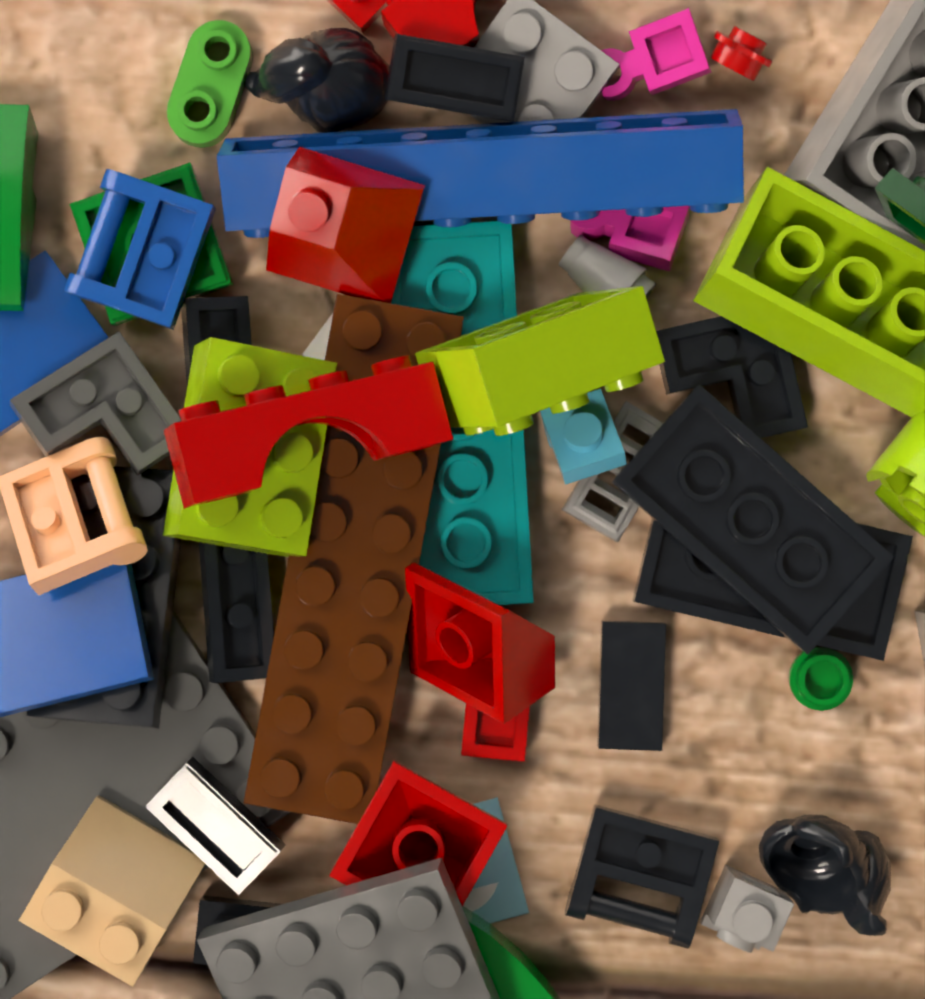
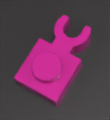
M689 8L629 31L634 46L633 50L625 53L613 48L601 50L619 63L621 68L619 81L602 90L603 97L608 101L623 99L631 93L636 82L645 79L651 95L712 73Z
M689 206L664 207V211L661 214L649 217L630 216L625 213V209L599 211V215L592 219L570 220V228L574 236L579 237L583 235L588 240H597L603 236L611 237L609 250L631 261L670 272L689 219L690 209Z

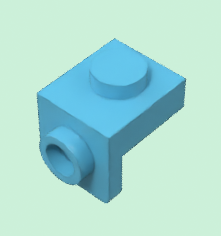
M601 389L588 392L590 402L582 407L557 414H552L550 407L540 411L549 446L553 449L565 485L627 465L625 451Z

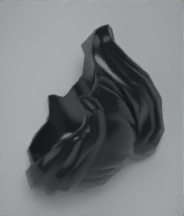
M329 28L319 30L318 32L314 31L311 35H306L303 38L284 40L265 56L261 68L256 72L248 74L244 85L257 98L279 104L286 103L293 113L302 121L308 122L319 133L339 132L364 124L382 111L388 100H385L390 65L375 51L372 42L358 31L348 28Z
M802 815L793 819H783L776 821L765 830L759 843L760 862L777 887L786 892L795 901L802 913L807 914L811 911L831 915L843 913L848 924L859 934L868 936H882L886 934L887 921L881 916V912L891 891V862L879 837L868 831H853L849 826L824 815Z

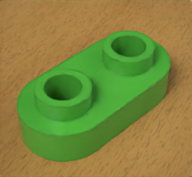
M224 20L209 21L194 31L188 42L168 101L167 118L170 127L181 141L193 147H211L221 142L227 136L245 88V79L252 67L253 52L248 38L237 25ZM217 42H224L230 46L229 55L222 61L210 60L208 58V50L211 45ZM195 102H205L209 105V114L203 121L193 122L188 119V109Z

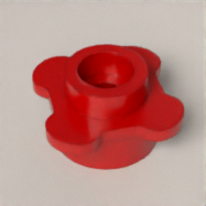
M736 26L733 27L729 36L716 31L714 38L718 40V43L710 58L752 81H755L763 65L770 68L773 63L772 60L762 55L768 43Z

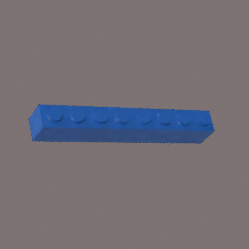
M737 109L225 138L217 154L225 231L243 230L244 235L250 238L269 237V230L284 171L299 146L425 185L415 221L433 220L434 225L439 227H460L469 224L472 221L471 218L497 216V220L501 223L520 224L534 220L535 214L561 213V217L567 220H588L597 217L599 211L625 209V213L630 216L649 217L661 214L664 211V207L689 206L691 211L697 213H717L726 210L728 204L744 203L743 124Z

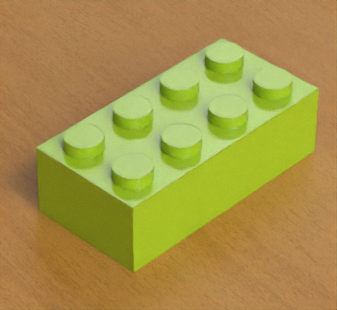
M767 166L744 196V203L740 204L693 301L910 417L925 411V251Z

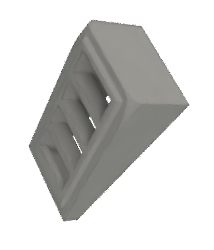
M627 401L624 402L613 421L624 451L632 456L642 446L622 435L627 424L650 437L663 424V422ZM626 465L609 471L618 475ZM598 474L578 480L561 510L611 540L619 542L639 506L624 493L598 479ZM590 489L621 507L615 517L584 500Z

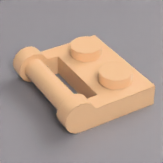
M94 437L0 476V490L29 585L38 596L110 565L121 566L135 563L142 559L148 551L142 531L132 525L113 468L117 463V457L112 442L108 438ZM83 474L89 475L107 530V534L93 540L89 538L71 479Z

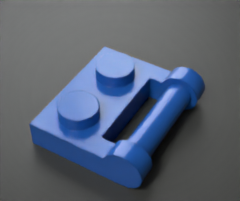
M106 169L100 188L105 193L76 274L69 273L63 291L174 330L216 208L214 205L114 170ZM129 200L143 203L144 207L116 287L114 288L101 283Z

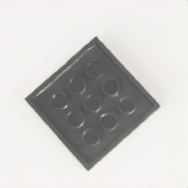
M442 858L207 926L202 929L197 938L198 945L223 999H500Z

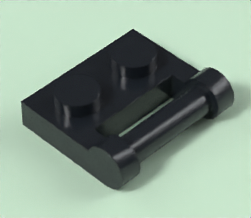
M594 804L575 877L569 891L565 916L584 920L586 915L667 936L669 937V944L689 949L695 934L719 840L717 837ZM597 875L681 897L676 911L672 912L595 891L594 886Z

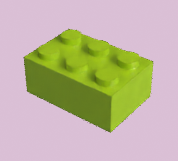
M643 286L576 293L415 353L418 365L434 362L450 427L463 428L467 436L480 434L494 429L495 436L508 435L524 430L534 424L531 414L549 407L552 414L582 407L590 402L587 392L602 386L605 387L606 392L632 387L644 381L641 371L665 362Z
M210 337L194 345L184 408L218 400L221 412L246 406L244 394L278 385H283L286 396L311 391L308 380L320 375L336 372L337 363ZM304 424L292 427L285 432L275 443L267 458L262 487L249 493L184 509L173 470L163 536L289 557V555L296 557L307 556L327 425Z

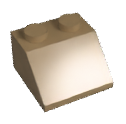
M98 795L52 862L19 921L133 987L153 956L204 868L205 863L183 843Z

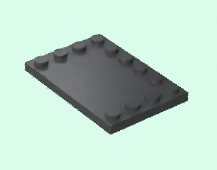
M174 610L159 729L39 719L26 716L27 711L0 717V999H11L77 955L21 923L19 919L52 862L98 795L183 843L145 806L194 757L267 827L290 813L288 811L243 803L256 733L223 683L209 682L208 661ZM205 864L204 868L202 869V871L205 870L206 868H208V866H207L206 864Z

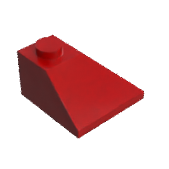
M299 146L284 171L269 230L266 270L348 296L391 303L425 185Z
M414 562L405 567L406 590L412 599L408 622L410 673L503 724L555 689V636L512 611Z
M393 760L329 876L347 886L442 858L463 907L508 824Z

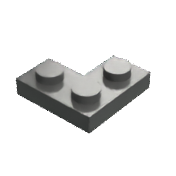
M120 332L115 333L10 399V407L45 457L58 452L101 424L137 476L170 455L164 430L173 423L181 421L174 408Z

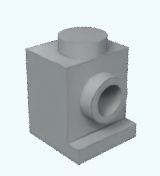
M725 865L700 923L717 931L716 936L722 941L743 951L752 953L754 948L759 950L760 947H764L774 952L794 903L779 888Z

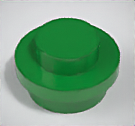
M815 647L809 654L801 652L794 659L789 669L788 682L793 696L802 705L813 710L824 711L833 709L846 700L853 686V672L847 659L836 650L827 647Z

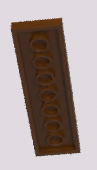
M337 294L325 360L336 362V371L347 370L350 381L373 376L372 364L400 356L409 355L412 366L418 365L416 352L461 336L464 317ZM327 425L307 556L296 557L289 555L243 803L358 824L377 791L412 605V599L406 590L405 567L413 562L418 565L420 563L441 444L374 461L355 438L338 428Z

